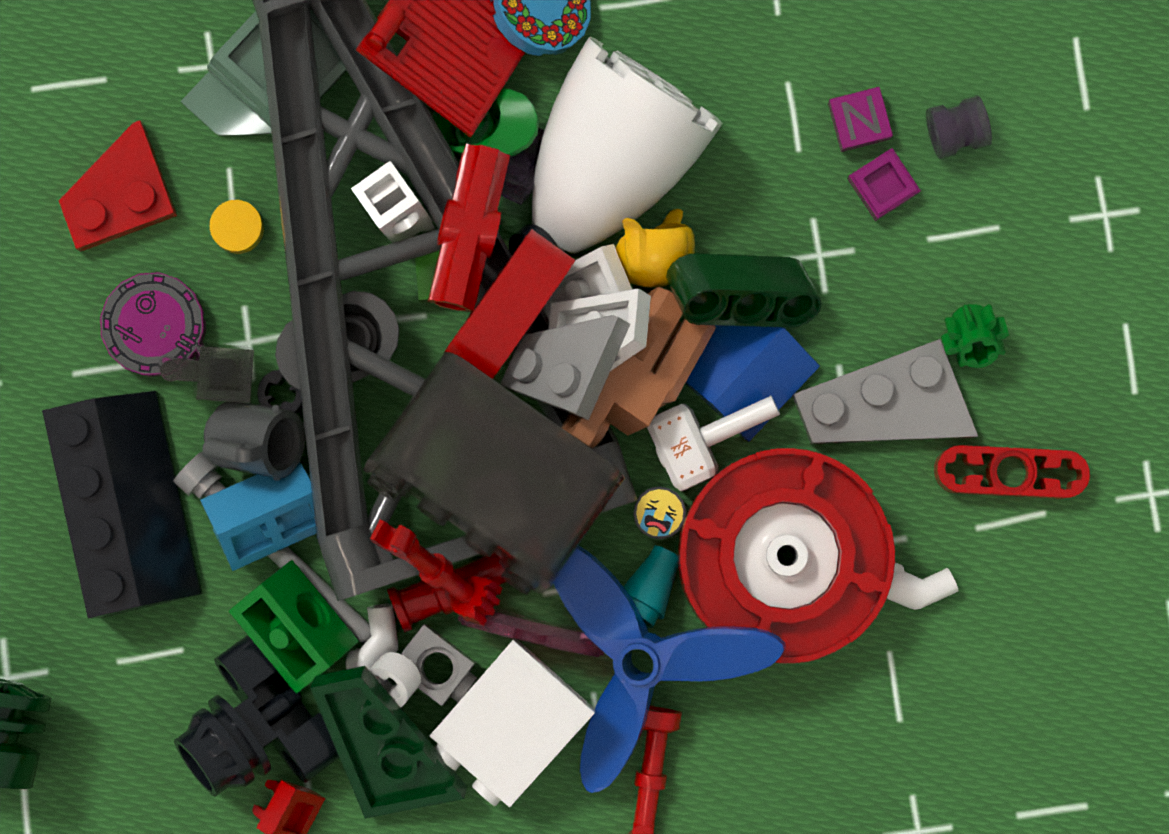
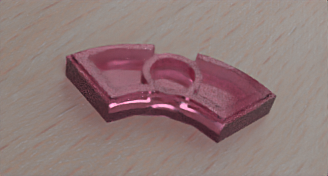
M493 608L496 610L493 616L486 615L487 621L484 626L468 622L461 616L458 617V621L462 625L489 633L594 657L604 656V652L581 629L572 626L543 621Z

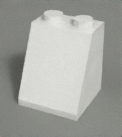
M514 639L437 726L430 737L437 742L434 748L442 756L445 764L454 771L462 765L477 778L472 787L493 806L503 801L510 808L593 716L595 708L519 640Z

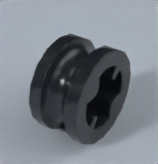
M279 370L271 371L260 381L257 390L260 405L273 407L271 402L275 398L271 395L268 396L269 389L272 385L281 387L286 380ZM292 386L289 390L293 393L296 392L295 400L292 403L284 401L280 407L281 409L292 410L297 414L302 409L301 391Z

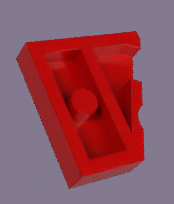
M141 120L132 123L59 200L75 248L80 252L177 216L147 131Z

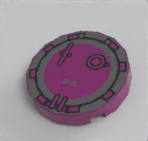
M160 272L141 273L121 282L107 297L100 316L101 338L109 355L126 370L146 377L167 375L186 367L199 353L206 335V319H204V311L197 295L181 280Z

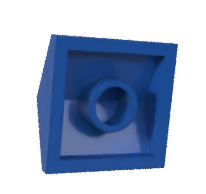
M715 325L714 333L685 384L723 418L769 396L773 397L779 410L820 365L784 327ZM769 420L739 434L749 442Z

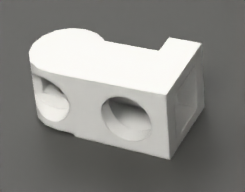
M391 161L351 188L378 228L392 243L413 237L419 232L431 231L435 228L432 224L433 220Z

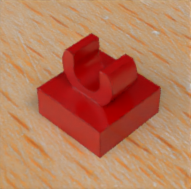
M267 780L264 786L272 790L274 795L267 808L254 804L252 812L258 819H261L256 828L265 834H307L326 798L309 788L287 781Z

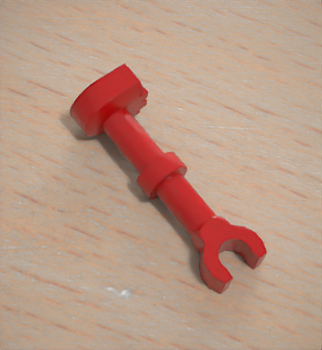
M379 520L370 540L419 571L421 580L432 588L440 587L451 595L450 600L453 611L464 620L484 626L487 621L486 615H494L496 610L493 607L498 606L501 601L496 596L500 595L503 588L492 580L478 576H470L464 579L453 570V564L450 560L440 553L432 554L420 545L416 534L402 525L395 529L384 520Z
M650 705L643 730H647L642 769L636 771L634 785L639 787L632 831L628 834H654L660 790H665L667 775L662 774L668 733L680 729L682 716L680 711Z

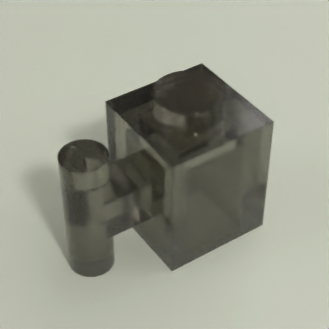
M197 342L195 359L165 356L158 362V371L165 380L170 382L176 380L194 382L193 395L197 400L250 403L254 350L249 346Z

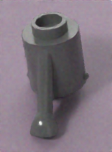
M226 401L217 407L206 422L204 428L205 443L202 449L203 455L221 468L273 477L275 481H279L281 478L291 474L300 462L306 441L304 422L292 410L281 409L279 405L269 407L240 401Z

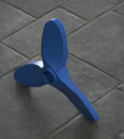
M558 543L550 550L548 557L549 572L566 609L583 633L613 659L615 674L594 709L595 713L591 717L586 730L581 753V779L586 791L590 793L600 792L608 787L621 773L633 754L645 726L654 688L658 682L714 681L747 675L771 666L783 655L786 649L785 642L779 636L767 630L750 627H707L662 638L656 634L649 633L631 596L597 558L581 546L571 543ZM632 650H644L650 655L654 665L652 672H641L634 666L631 658Z

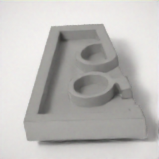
M940 339L792 395L810 444L978 437Z

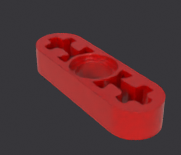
M957 445L946 449L937 457L934 464V476L937 483L944 490L955 494L1065 499L1074 497L1084 491L1089 483L1090 469L1086 460L1081 455L1068 450ZM956 455L963 456V463L965 465L982 466L984 465L982 455H989L990 459L986 467V478L989 487H982L980 485L983 475H968L963 477L961 485L956 484L955 476L946 473L945 467L947 464L955 462ZM1006 457L1019 459L1025 467V479L1017 487H1008L998 478V465ZM1034 458H1041L1042 462L1039 469L1047 470L1059 468L1062 460L1067 461V468L1071 471H1076L1077 478L1074 481L1067 482L1066 490L1061 489L1060 480L1052 478L1039 479L1041 489H1034L1033 485L1037 478V465Z

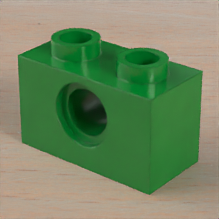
M290 560L229 610V613L296 694L311 683L315 676L325 672L359 642L293 560Z

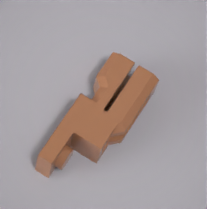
M661 287L648 292L647 294L651 296L646 347L609 372L589 420L570 413L552 444L570 456L587 447L594 448L602 440L610 424L627 436L648 427L659 408L667 403L676 401L714 333L715 325L691 324L685 318L683 322H680L682 312L672 292Z

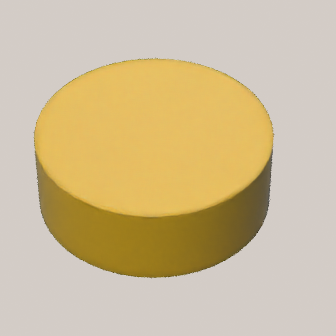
M229 200L219 205L213 212L210 219V232L214 241L222 249L230 253L242 254L251 251L259 244L264 233V223L259 212L248 202Z

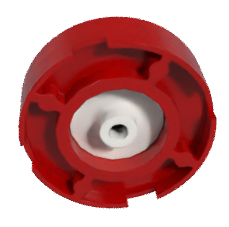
M778 448L757 452L732 463L716 474L700 491L690 506L682 525L678 545V568L687 601L705 628L734 626L767 630L779 636L786 645L783 655L775 663H801L820 659L856 640L872 624L882 609L891 588L895 567V545L891 526L888 524L880 504L873 495V490L858 474L839 461L821 453L796 448ZM780 547H787L793 554V559L787 566L782 565L778 561L777 552Z

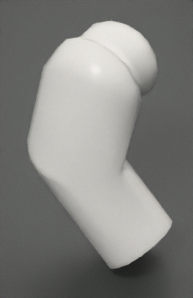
M895 563L894 576L887 599L916 610L958 592V586L948 568L920 579L905 572L901 564Z
M378 604L367 607L371 637L361 648L348 653L346 657L347 669L366 666L369 670L385 653H397L398 638L392 604Z

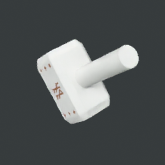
M769 396L704 427H700L693 409L686 404H680L654 416L647 429L656 446L658 458L662 466L666 468L673 486L679 491H685L718 474L719 466L710 446L780 415V412L773 397Z

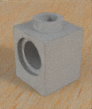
M423 624L401 653L410 659L420 672L421 683L418 688L441 706L445 705L450 697L458 703L477 679L470 672L477 662L427 624ZM435 652L447 655L453 664V673L445 683L432 682L424 672L426 659Z

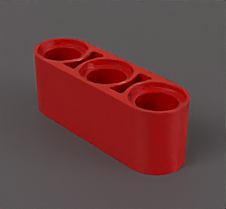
M531 229L448 345L443 355L482 383L488 385L574 264L575 259Z

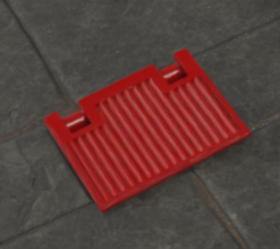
M389 0L378 15V20L373 28L364 36L356 48L357 52L469 137L474 134L525 54L524 51L512 45L497 28L493 17L496 13L494 0L491 3L490 0ZM395 33L406 40L397 56L386 48Z

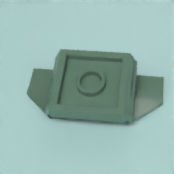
M310 10L321 100L347 72V69L313 10ZM255 11L212 57L207 65L209 72L180 101L218 136L271 134L259 19Z

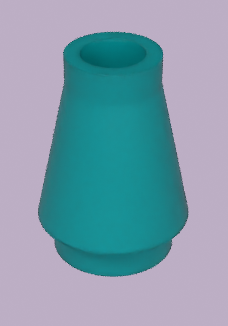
M656 545L653 547L650 555L623 586L633 599L648 628H653L657 619H664L679 567L678 556L675 553Z

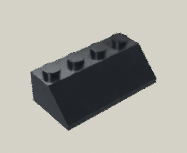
M157 391L93 398L42 410L88 619L109 617L203 594L179 487L173 482L176 473Z

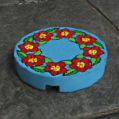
M494 0L496 13L493 17L497 28L512 45L531 55L541 56L542 54L557 55L564 53L584 36L591 19L590 0Z

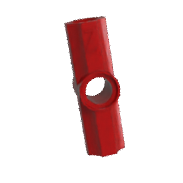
M466 144L456 174L453 196L446 203L439 229L437 245L440 246V251L427 302L455 311L470 313L474 311L478 300L480 283L482 282L485 261L492 254L501 219V212L497 210L510 155L501 152L499 149Z

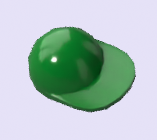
M502 88L471 137L436 111L433 115V119L458 159H461V154L466 144L484 145L499 149L511 157L527 149L538 134L539 118L534 105L524 94Z

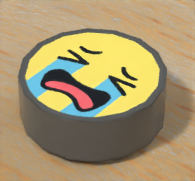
M665 487L651 488L642 493L634 505L633 512L635 524L639 530L646 536L654 539H665L674 535L682 527L686 515L683 500L676 492Z

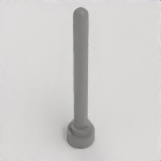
M203 451L197 454L173 480L188 496L194 493L199 499L226 488L219 482L222 476L215 471L218 466L211 459H207L203 455ZM288 546L267 555L279 568L293 560L359 642L366 643L371 637L369 623L344 599L337 601L334 590Z

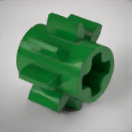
M966 304L957 309L952 317L944 319L948 333L941 336L946 355L955 354L959 367L965 365L972 368L986 367L992 364L999 355L1006 353L1002 339L1010 336L1004 317L995 318L992 305L988 304L983 307L978 304Z

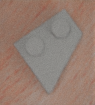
M610 315L524 335L516 347L500 385L513 392L589 420L630 327V323L617 316Z

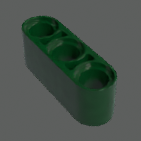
M694 253L678 258L667 270L666 278L685 320L691 324L799 327L813 320L820 312L822 306L821 299L803 264L796 258Z

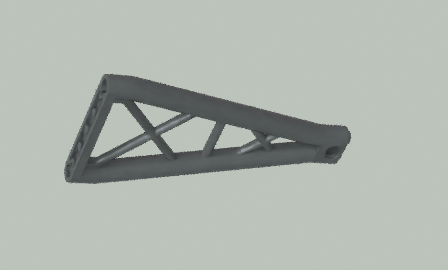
M252 0L260 27L317 540L337 601L419 574V571L405 560L398 557L393 559L390 552L374 544L370 537L379 520L389 523L443 413L560 471L570 500L526 514L528 527L477 541L474 532L425 548L432 554H442L452 563L638 500L618 439L610 426L602 440L594 448L587 447L569 456L553 444L454 394L465 370L449 358H447L434 384L347 339L341 281L440 251V246L437 245L439 229L446 203L453 196L459 162L425 103L356 51L361 40L377 22L366 0ZM310 10H313L361 94L348 120L321 107ZM389 42L386 48L397 56L396 52L394 51L392 45ZM373 117L387 141L367 131ZM324 132L338 139L328 159ZM358 149L385 164L391 161L396 170L406 174L438 229L338 260L332 196L356 150ZM499 232L497 233L492 254L485 261L482 282L480 283L478 300L475 307L512 256ZM543 309L524 335L549 330V319ZM515 347V349L512 351V353L510 354L511 357L513 356V354H514V352H515V350H516V347ZM351 365L425 402L369 515L367 514ZM537 401L557 435L570 413Z

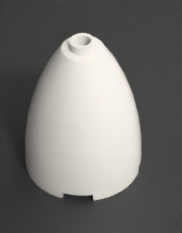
M589 37L568 72L552 107L541 141L532 192V224L541 227L549 233L558 248L563 252L566 250L573 254L594 246L624 228L623 219L630 218L636 220L653 207L697 161L723 124L709 110L702 106L700 109L692 104L693 101L681 93V90L620 51H614L609 58V53L602 48L603 43L593 37Z

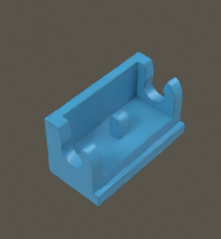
M299 462L291 474L281 478L279 481H275L273 477L257 474L200 500L232 571L317 533L311 481L301 462Z

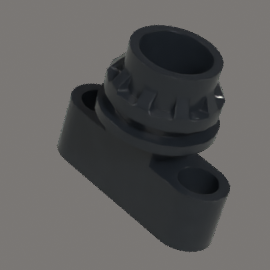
M248 635L214 659L220 674L241 701V704L233 708L221 696L215 695L208 701L211 712L205 708L195 712L192 715L187 731L174 740L176 749L189 770L214 797L218 796L228 787L248 786L255 780L253 770L261 776L270 772L271 764L264 748L271 743L293 773L304 783L308 782L339 758L320 712L314 717L311 716L301 702V693L298 692L296 694Z

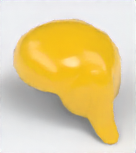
M671 210L663 223L654 229H643L634 219L625 218L622 220L625 235L620 238L616 245V251L630 284L647 288L667 286L669 284L666 275L671 264L682 256L695 253V235L689 226L681 224L682 210Z

